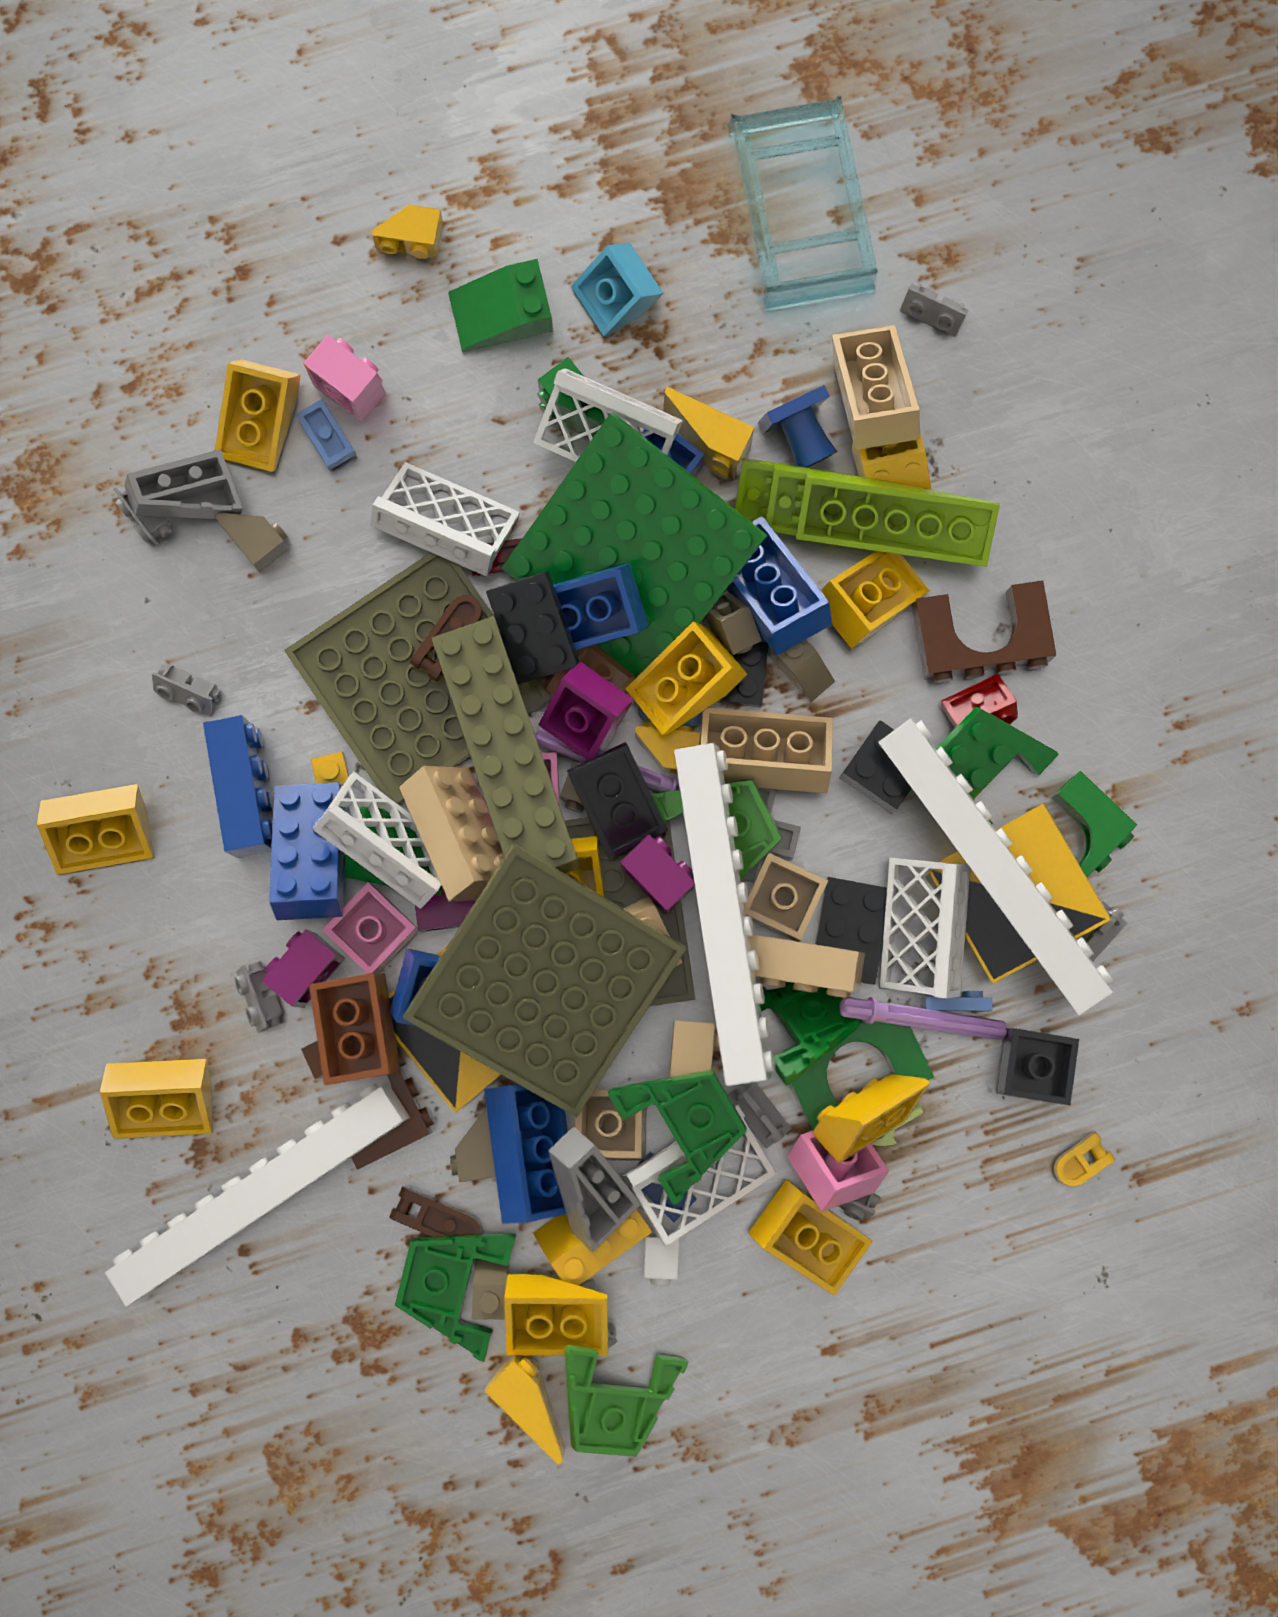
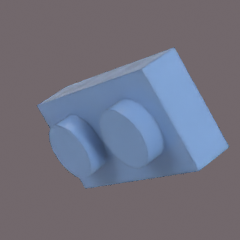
M323 399L295 414L329 471L356 455L355 450Z
M963 991V997L939 998L930 995V997L921 998V1008L936 1011L987 1012L992 1011V998H983V991Z

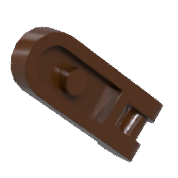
M462 595L453 600L410 660V664L417 669L423 668L429 672L428 676L436 682L439 681L443 676L439 660L435 662L428 657L431 651L435 650L431 638L481 621L482 608L479 601L470 595Z
M402 1186L398 1196L401 1198L397 1208H393L389 1216L390 1219L431 1237L482 1235L481 1224L472 1215L405 1186ZM413 1203L421 1206L417 1218L408 1214Z

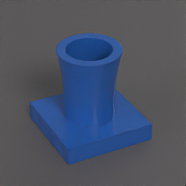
M825 385L766 412L757 422L762 434L781 425L790 445L796 466L808 468L838 452L826 436L813 411L830 397Z

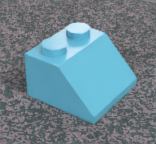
M630 243L607 245L571 285V288L604 337L609 336L645 314L664 294Z

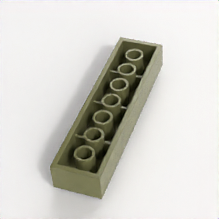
M494 616L432 637L431 639L504 856L514 843L564 874L580 869L572 840Z

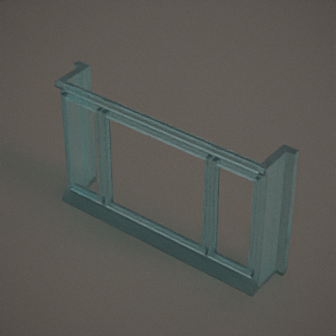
M837 96L833 100L742 116L730 114L728 130L730 137H734L744 184L765 288L763 295L765 311L875 292L874 283L878 270L841 96ZM832 119L835 135L753 149L751 133ZM837 146L855 229L772 243L756 160ZM857 240L863 267L780 282L775 254Z

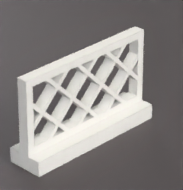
M565 368L557 372L553 383L555 386L533 443L576 462L581 455L577 453L573 441L588 435L591 441L594 437L593 432L598 431L602 426L591 429L584 412L587 409L596 407L602 410L605 419H607L609 413H615L622 420L632 423L633 428L644 437L655 433L666 438L661 451L668 455L683 420ZM561 392L573 398L577 410L563 416L561 415L557 405ZM580 400L589 405L582 407ZM554 411L556 419L550 421ZM579 413L586 431L571 437L564 419ZM558 422L566 440L555 444L544 439V435L549 425ZM639 426L649 431L641 433ZM567 443L570 450L562 447V445Z
M405 462L382 497L378 496L374 502L370 526L487 577L492 569L493 560L519 519L520 512ZM409 475L420 480L421 485L407 487L404 479ZM443 490L448 492L450 497L436 500L432 491ZM426 493L428 502L414 504L411 495ZM404 497L408 505L400 506L390 500ZM471 502L477 505L479 510L464 512L461 504ZM454 505L458 514L444 517L440 508ZM433 509L437 518L430 519L420 515L418 512ZM500 515L507 518L508 521L503 524L493 525L490 516ZM483 518L487 527L472 529L469 520ZM462 522L466 531L459 532L448 527V525ZM491 535L494 544L491 546L477 540V537Z
M353 771L312 830L421 909L439 890L441 882L414 820L409 812ZM353 785L361 791L365 799H355L351 786ZM340 807H349L351 815ZM358 807H368L372 818H362ZM378 808H384L388 811L391 819L382 818ZM367 827H375L378 835H376ZM385 827H395L398 838H389ZM405 827L415 831L417 838H408ZM394 847H402L405 855ZM412 847H421L425 858H416ZM420 866H428L432 875Z
M904 858L889 859L880 988L934 995V997L939 998L960 997L970 867L968 864ZM899 865L908 866L916 876L905 887L898 879ZM917 867H923L925 869L920 872V870ZM933 869H942V884L934 890L925 876ZM920 882L929 896L918 905L909 891ZM902 897L906 899L913 909L903 919L896 912V903ZM932 900L940 908L939 917L933 923L922 911ZM916 915L927 927L917 937L913 935L906 925ZM901 929L910 943L899 952L893 944L894 935ZM931 933L937 941V950L929 956L920 942ZM913 948L917 950L924 960L914 970L904 959V956ZM897 962L908 974L900 983L890 981L891 968ZM927 966L934 973V987L924 986L917 976ZM912 980L915 985L908 983Z
M736 1105L735 1108L747 1128V1131L743 1134L745 1137L743 1152L734 1149L727 1151V1153L741 1156L738 1175L721 1171L723 1155L716 1163L715 1169L709 1168L706 1171L714 1173L710 1193L693 1189L692 1186L686 1192L682 1210L665 1206L667 1194L664 1189L660 1205L648 1202L641 1191L642 1188L650 1183L661 1185L659 1180H657L660 1174L687 1160L677 1141L621 1175L628 1188L630 1187L633 1194L640 1201L641 1208L664 1246L677 1240L777 1175L743 1119L745 1115L739 1105ZM749 1147H751L755 1155L748 1153ZM747 1158L758 1160L765 1173L756 1179L743 1177ZM720 1175L736 1179L734 1193L728 1197L716 1194ZM742 1181L749 1182L741 1188ZM692 1193L709 1197L706 1211L700 1215L688 1212ZM714 1199L722 1200L713 1206ZM652 1208L659 1209L657 1217ZM664 1211L681 1215L678 1229L667 1235L661 1225ZM687 1216L694 1218L693 1220L685 1224Z

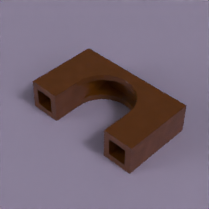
M1044 581L1014 584L1006 591L1011 621V636L1006 646L993 652L975 651L963 644L958 638L953 626L948 594L917 598L912 605L924 680L933 679L934 683H944L953 680V676L965 674L966 679L984 676V671L997 670V674H1006L1016 671L1018 666L1028 665L1031 670L1047 667L1048 662L1057 654Z
M318 1041L301 1048V1051L314 1079H320L323 1077ZM397 1047L400 1073L389 1074L387 1077L390 1080L392 1090L410 1118L352 1156L351 1158L357 1170L433 1133L430 1126L435 1124L428 1108H421L416 1096L420 1095V1091L414 1078H407L402 1066L406 1065V1061L399 1047Z

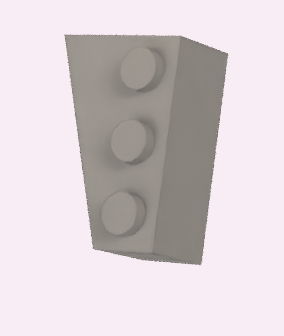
M221 449L128 473L124 484L135 516L215 519L214 516L218 513L241 514L243 510Z
M572 1127L549 1150L571 1231L594 1252L641 1203L598 1148L576 1128Z

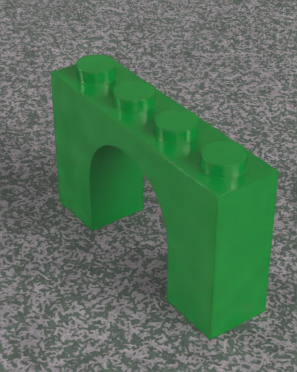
M1081 770L1075 773L1051 797L1082 829L1085 848L1078 864L1087 877L1094 870L1098 873L1101 872L1112 860L1109 854L1116 847L1120 850L1123 849L1134 838L1131 831L1137 824Z
M859 1019V1028L790 1084L810 1131L816 1128L819 1123L817 1117L825 1108L830 1105L834 1108L838 1106L828 1085L827 1068L833 1054L845 1044L864 1042L872 1045L884 1056L892 1074L925 1078L927 1080L934 1078L910 1026L876 1021L872 1024H867L864 1020ZM796 1044V1045H793V1046H791V1047H789V1048L783 1050L782 1052H784V1051H786V1050H789V1049H791V1048H793V1047H796V1046H798V1045H797V1044Z

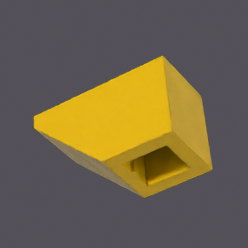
M409 204L373 229L372 237L375 247L388 254L404 252L420 259H426L428 256L437 258L443 228L441 210Z
M643 722V726H636L635 738L663 772L678 774L674 750L699 746L700 733L694 732L693 727L681 725L668 735L663 736L652 722Z

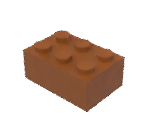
M368 973L309 984L324 1085L400 1073L392 1015L389 1013L390 1002L385 973Z

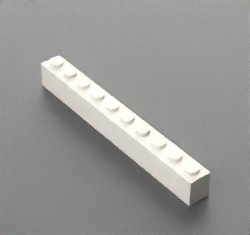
M910 718L878 743L1080 1016L1113 993V988L1110 984L1114 982V979L1103 965L1097 968L1090 959L1094 952L1083 937L1076 940L1069 929L1074 925L1061 909L1056 913L1049 903L1053 899L1052 895L1042 882L1036 885L1028 875L1033 870L1024 857L1020 855L1016 858L1008 848L1013 843L1004 830L1000 828L996 831L988 821L993 816L984 803L980 801L976 804L971 798L969 792L973 789L962 774L957 777L949 768V765L953 763L942 747L936 750L929 741L933 734L922 720L916 723L914 719Z
M714 743L674 750L725 1083L726 1086L768 1080L771 1079L770 1072L775 1071V1062L772 1051L767 1052L765 1038L770 1037L768 1020L766 1017L762 1018L760 1004L764 1003V992L762 984H756L754 970H759V961L756 950H751L749 940L750 936H754L751 916H746L744 903H748L749 899L745 882L740 883L739 870L743 869V859L740 849L735 850L733 838L738 836V827L735 816L730 817L728 804L733 803V796L730 784H725L723 771L728 770L726 754L724 750L720 751L719 747Z
M376 1083L359 1093L362 1100L353 1106L346 1102L331 1112L334 1117L326 1124H323L320 1120L303 1132L307 1137L298 1143L294 1139L286 1142L276 1149L279 1154L271 1161H268L265 1157L249 1168L252 1174L243 1180L239 1176L233 1178L221 1186L224 1191L216 1198L210 1194L194 1205L197 1211L188 1217L185 1213H182L167 1223L169 1229L163 1234L159 1235L155 1231L139 1242L142 1248L132 1253L128 1249L114 1258L112 1261L115 1266L106 1271L105 1274L124 1305L127 1307L138 1301L409 1119L410 1116L390 1085L386 1084L378 1087Z

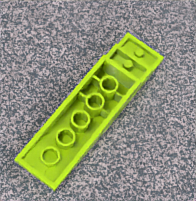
M743 458L735 505V510L752 522L763 516L775 533L795 535L798 540L987 567L1000 503L962 495Z

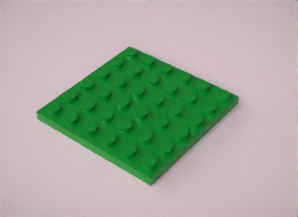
M610 413L501 569L516 581L549 570L553 584L630 563L649 626L639 633L596 645L638 677L693 621L699 624L702 623L768 535L615 413Z

